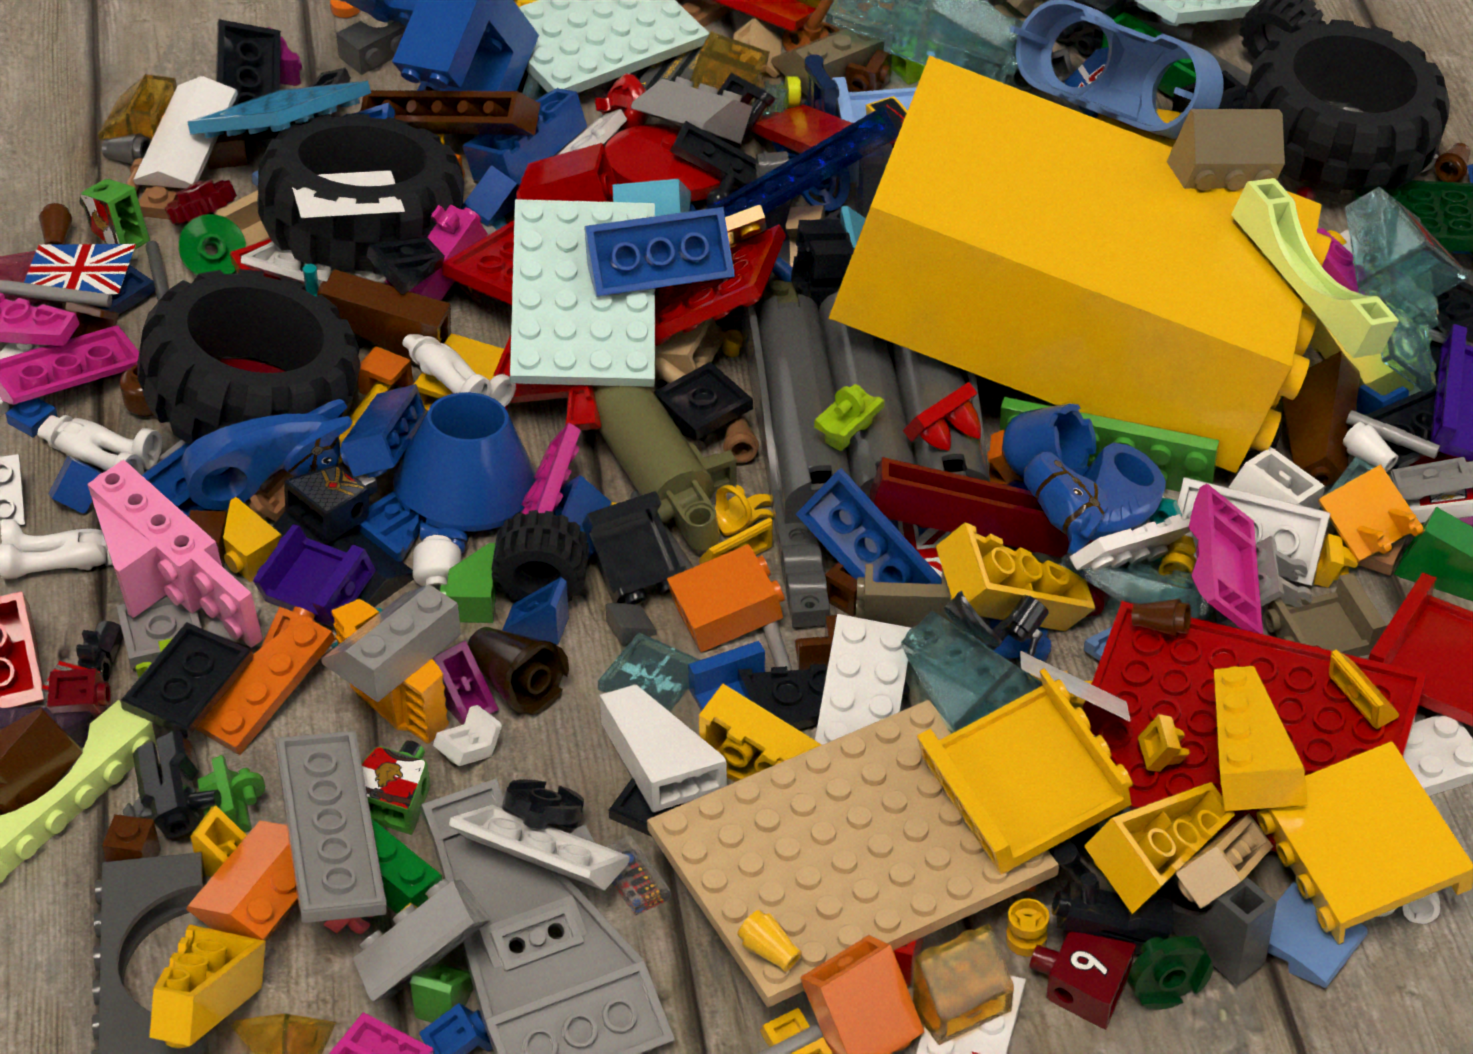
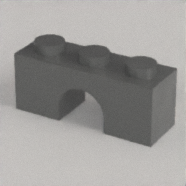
M389 20L388 26L375 28L368 26L363 21H359L336 33L339 58L362 75L394 58L407 26L400 22Z

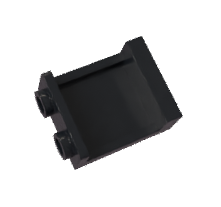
M657 491L587 513L582 523L613 603L638 604L648 598L647 594L660 590L661 594L670 593L667 578L687 570L686 566L680 567L658 513L661 501Z

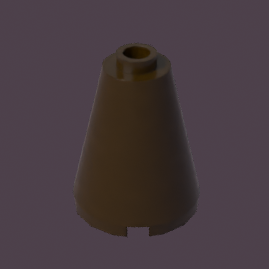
M490 627L480 628L470 637L468 646L482 675L513 710L521 714L522 712H527L530 715H534L546 710L558 699L563 691L559 687L563 675L568 677L569 673L568 657L561 647L550 641Z

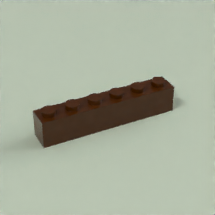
M371 90V94L363 96L360 111L389 103L395 110L394 119L409 122V126L413 128H425L432 133L535 135L541 103L518 91Z

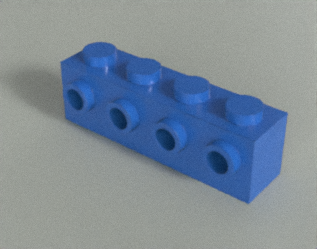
M416 384L378 393L341 443L340 452L344 464L350 467L353 477L364 474L368 478L376 477L396 465L426 415V410Z

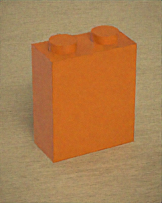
M750 544L667 578L673 603L700 653L783 618L780 602L785 601L783 591L777 580L770 581L768 577L771 574L763 555L756 557Z
M871 935L866 936L800 977L824 1039L833 1054H891L907 1048L913 1039L924 1033L923 1026L891 945Z

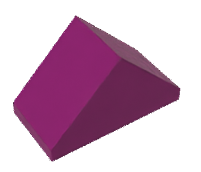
M466 640L438 653L432 658L443 672L445 706L461 725L465 724L471 706L478 705L489 714L499 710Z

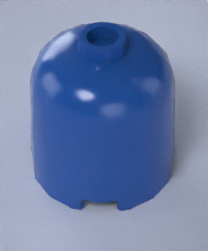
M1070 403L1018 414L1011 419L1004 432L1002 448L1006 462L1013 472L1024 479V470L1032 458L1039 453L1051 452L1066 467L1077 474L1085 475L1089 468L1087 466L1089 454L1096 453V435L1091 419H1083L1078 411L1081 409L1080 406Z

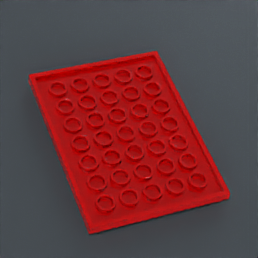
M1121 601L1091 685L1126 701L1131 722L1086 700L1082 708L1084 713L1089 715L1087 717L1091 725L1089 730L1094 737L1098 735L1103 737L1112 755L1110 759L1115 766L1122 764L1132 780L1133 785L1129 787L1132 804L1129 808L1132 811L1209 782L1213 783L1223 797L1219 766L1214 669L1233 666L1255 667L1300 758L1305 776L1393 741L1404 758L1427 673L1344 654L1360 668L1399 713L1398 718L1376 729L1329 676L1331 650L1192 617L1189 632L1187 634L1180 633L1178 637L1145 627L1133 626L1132 609L1134 603ZM1158 714L1172 717L1174 726L1182 730L1185 735L1179 742L1181 748H1187L1190 752L1180 764L1166 765L1161 772L1147 770L1138 736ZM1260 809L1233 811L1235 815L1214 836L1248 813H1250L1260 827L1257 820V812ZM1266 835L1268 840L1273 845L1271 851L1277 852L1276 842L1273 839L1272 835Z

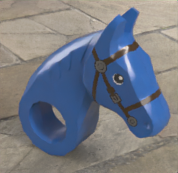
M337 399L307 414H281L255 418L220 428L197 439L186 448L181 460L191 500L204 509L223 511L229 509L230 500L235 497L243 503L246 502L271 475L280 469H284L297 477L330 466H338L340 457L339 435L345 432L352 424L349 416L338 418L347 408L343 400ZM228 466L235 467L226 474L208 476L215 469Z
M1111 443L1104 447L1087 469L1084 476L1066 467L1051 452L1037 454L1024 470V483L1041 505L1048 520L1053 526L1067 535L1069 541L1067 553L1070 555L1081 550L1090 540H1096L1127 529L1133 531L1146 524L1158 509L1165 491L1166 480L1159 467L1146 454L1126 444Z

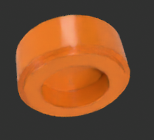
M330 0L331 12L337 17L350 18L361 11L346 2Z

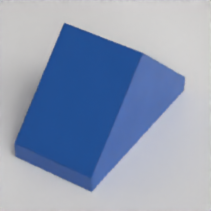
M491 165L463 203L462 209L466 207L473 210L481 217V222L489 226L515 209L516 193L520 186Z
M560 577L514 603L502 630L550 641L559 645L569 619L567 582Z

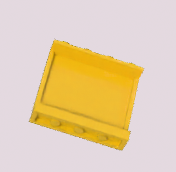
M1045 668L1040 670L1042 686L939 740L930 728L917 735L924 761L1000 875L1132 805L1129 787L1133 784L1127 770L1122 764L1115 766L1110 759L1112 755L1101 735L1094 737L1089 730L1091 725L1084 711L1080 707L1073 708L1069 702L1070 695L1060 679L1054 681Z
M1393 741L1306 775L1308 805L1263 808L1257 812V820L1262 831L1266 835L1271 834L1276 842L1277 854L1285 867L1290 866L1296 875V884L1301 895L1305 899H1311L1316 907V917L1321 928L1325 932L1330 931L1338 945L1344 942L1345 929L1451 886L1456 895L1472 890V861Z

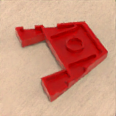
M511 335L493 374L494 377L499 374H505L510 377ZM515 383L516 390L510 403L568 398L566 425L571 423L580 430L601 428V420L592 385Z

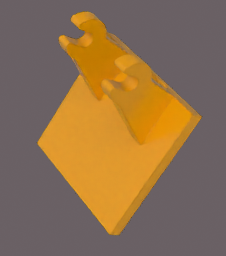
M1381 464L1319 498L1317 501L1323 511L1331 512L1329 520L1358 563L1378 551L1386 554L1392 550V543L1410 533L1413 536L1423 533L1422 524Z

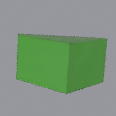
M437 964L412 974L410 984L415 1018L432 1023L456 1004L461 1003L466 1006L474 989L469 971Z

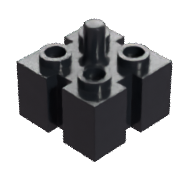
M1072 0L1101 11L1111 19L1124 13L1126 7V0ZM1079 21L1066 27L1056 40L1067 46L1076 43L1079 52L1090 57L1097 49H1102L1104 31L1098 25L1087 21Z
M839 219L799 220L796 238L798 251L797 256H794L791 281L797 294L807 296L817 304L818 312L821 303L828 296L839 291L854 252L848 232H845Z

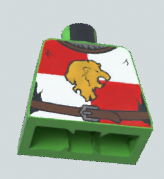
M105 179L82 191L80 205L85 209L90 229L105 243L136 244V249L150 241L135 187L111 179Z
M405 741L399 752L381 746L376 747L361 763L371 818L381 826L412 835L421 814L420 806L425 803L430 788L428 763L422 759L425 751L417 742Z

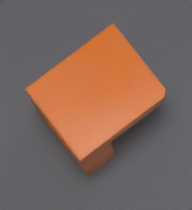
M375 346L360 362L361 367L358 376L359 393L367 395L377 381L388 385L397 384L402 387L413 385L410 359Z

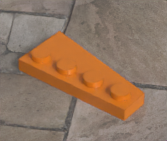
M302 615L253 654L252 661L196 730L241 755L335 641L333 632Z

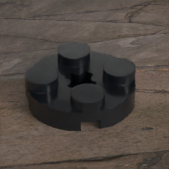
M519 779L509 782V786L506 787L502 809L524 817V825L534 829H546L548 823L559 824L567 828L579 827L584 798L577 792L560 785L558 791L554 792L545 789L546 782L540 780Z

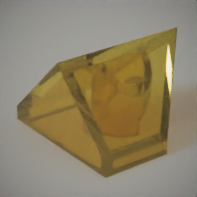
M282 1013L238 1019L234 1021L231 1027L254 1054H322L336 1022Z

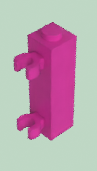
M438 205L431 215V218L437 224L428 235V238L445 255L443 261L445 262L485 238L488 233L480 223L481 217L473 210L466 207L461 210L450 205L445 211L442 206ZM440 268L409 291L441 301L455 280L444 276L443 269ZM387 279L385 280L386 285L393 286Z

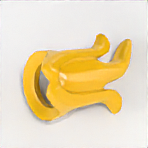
M732 485L720 487L716 492L715 510L719 530H721L723 536L737 534L759 519L769 517L772 519V511L761 508L772 506L770 495L755 494L746 498L744 489L739 485H736V487ZM728 492L733 493L735 496L727 501L726 494Z

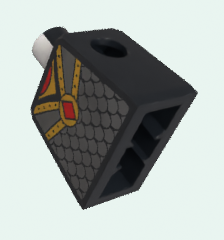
M336 465L293 477L284 481L285 511L328 544L368 518L369 496L377 492V483L374 477L368 478L364 474L355 478L341 466Z

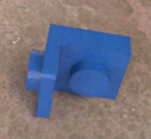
M461 1003L456 1004L419 1032L424 1044L432 1047L434 1054H467L477 1046L488 1052L493 1049L480 1010L473 1012Z

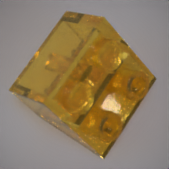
M710 32L700 51L690 81L695 82L693 88L698 89L701 83L717 88L719 91L730 73H733L760 87L765 77L770 51Z
M148 74L142 76L119 96L98 133L99 140L141 133L152 141L177 88L176 78Z
M989 923L975 930H966L956 939L939 947H930L915 957L912 1001L919 1019L938 1045L1012 1011L1014 984L994 930Z

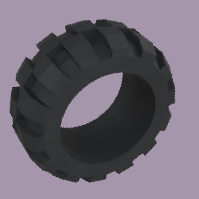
M1332 19L1329 24H1319L1315 20L1297 24L1290 32L1283 30L1260 51L1259 57L1253 63L1242 108L1279 109L1282 112L1285 164L1280 173L1299 183L1302 180L1317 184L1318 190L1340 194L1341 190L1356 191L1357 195L1379 194L1386 186L1395 190L1411 182L1432 162L1439 149L1448 121L1450 101L1444 76L1436 63L1427 62L1425 52L1409 40L1402 42L1393 37V32L1374 25L1371 28L1354 25V21ZM1322 100L1347 103L1370 113L1341 109Z
M346 114V117L332 118L326 115L308 119L309 121L304 125L292 124L289 128L280 131L276 139L271 140L258 166V215L271 241L282 251L291 250L295 259L307 264L329 266L331 271L335 269L352 274L355 271H372L373 274H382L367 258L369 245L428 237L437 224L433 221L431 215L438 205L442 206L445 211L450 205L461 210L463 206L465 183L463 171L451 147L443 145L439 136L425 128L416 129L409 126V122L390 117L379 119L369 117V114ZM391 170L395 184L382 186L349 185L335 182L319 175ZM305 187L316 191L314 197L337 201L339 197L356 199V204L380 203L379 198L395 196L397 200L401 199L405 212L301 218L292 188L299 190Z
M239 269L238 274H224L221 270L198 274L192 283L182 280L170 288L148 313L142 330L137 372L138 381L149 409L160 423L170 422L173 435L190 445L205 435L235 423L281 414H307L337 399L343 400L347 406L338 418L348 416L361 367L358 356L360 350L348 320L341 319L338 307L322 294L313 296L306 292V285L286 277H283L281 280L265 277L262 271ZM244 356L273 364L286 372L260 373L246 371L229 366L213 357Z

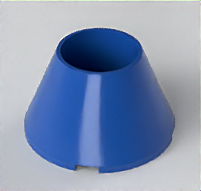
M454 393L438 399L429 408L395 468L393 489L400 505L409 513L413 510L426 517V523L438 528H455L461 531H483L503 526V523L508 518L513 519L514 515L525 508L521 504L526 493L536 481L534 478L536 470L507 410L499 401L479 393Z

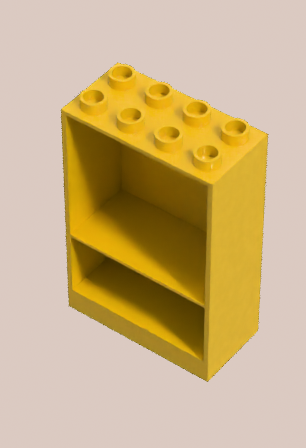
M930 55L829 315V319L1055 405L1078 404L1081 408L1078 411L1082 413L1219 440L1216 466L1237 473L1249 448L1263 452L1271 446L1281 420V412L1274 409L1279 403L1281 396L1294 400L1299 393L1310 362L1308 358L1303 357V354L1310 343L1317 323V317L1310 315L1312 309L1302 300V297L1290 283L1283 278L1279 270L1262 253L1261 249L1243 231L1242 227L1231 215L1244 188L1238 190L1210 188L1205 191L1198 188L1184 189L1167 163L1172 147ZM1287 191L1295 201L1304 237L1314 257L1322 266L1331 243V237L1317 232L1322 204Z

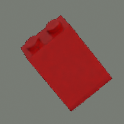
M603 143L528 163L516 194L517 200L613 202L612 185L618 183Z

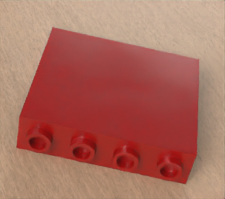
M1422 572L1371 650L1368 659L1427 673L1419 705L1473 727V612L1433 597L1432 593L1437 578Z

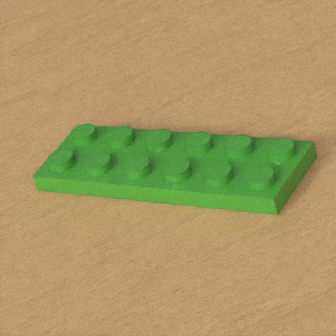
M1004 397L1001 406L1000 431H1005L1011 419L1020 413L1051 406ZM1080 412L1083 419H1091L1096 435V453L1089 454L1088 467H1090L1104 447L1111 443L1129 445L1146 454L1163 474L1166 480L1165 489L1180 492L1184 477L1213 484L1219 440Z

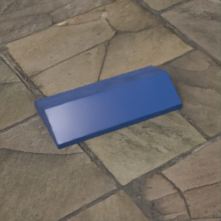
M723 207L584 227L587 266L596 297L735 277Z
M842 468L837 470L796 513L799 519L837 561L844 565L846 571L855 579L857 577H865V564H873L874 582L941 583L939 574Z

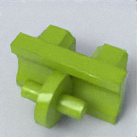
M854 384L852 387L843 386L836 392L835 402L814 420V428L825 434L826 444L842 451L850 444V438L859 430L867 429L872 424L873 417L884 408V399L867 394L857 384Z

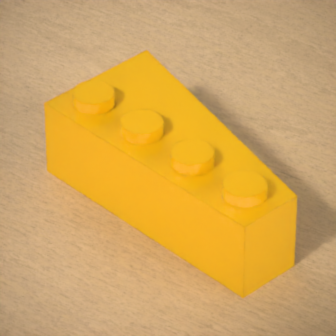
M1209 782L1112 817L1084 847L1093 858L1096 866L1103 872L1133 914L1202 848L1235 813L1233 811H1224L1223 797L1213 783Z
M189 924L186 928L185 937H181L178 943L177 953H172L169 959V967L164 968L153 988L149 1038L165 1041L166 1045L174 1048L190 1047L262 988L266 941Z

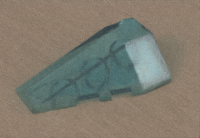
M1069 553L1062 557L1061 564L1119 602L1149 603L1180 598L1183 603H1190L1192 618L1210 622L1214 607L1207 603L1199 593L1191 573L1173 570L1172 574L1159 575L1156 570L1152 569L1151 565L1140 563L1139 565H1128V568L1120 566L1112 568L1110 564L1095 572L1092 568L1076 570Z

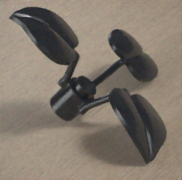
M962 591L958 592L944 607L945 614L962 629L954 630L949 636L950 639L961 649L966 650L968 655L977 663L998 673L1005 669V664L992 651L999 647L1002 641L1010 635L1019 642H1024L1026 638L1031 639L1027 654L1034 657L1038 641L1043 635L1038 628L1049 614L1048 609L1041 602L1031 596L1023 595L1010 615L991 629L973 609ZM979 638L983 639V640H984L986 643H988V644H987V645H984V644L979 640ZM1024 670L1019 682L1021 687L1025 689L1022 695L1041 686L1038 683L1029 681L1030 673Z

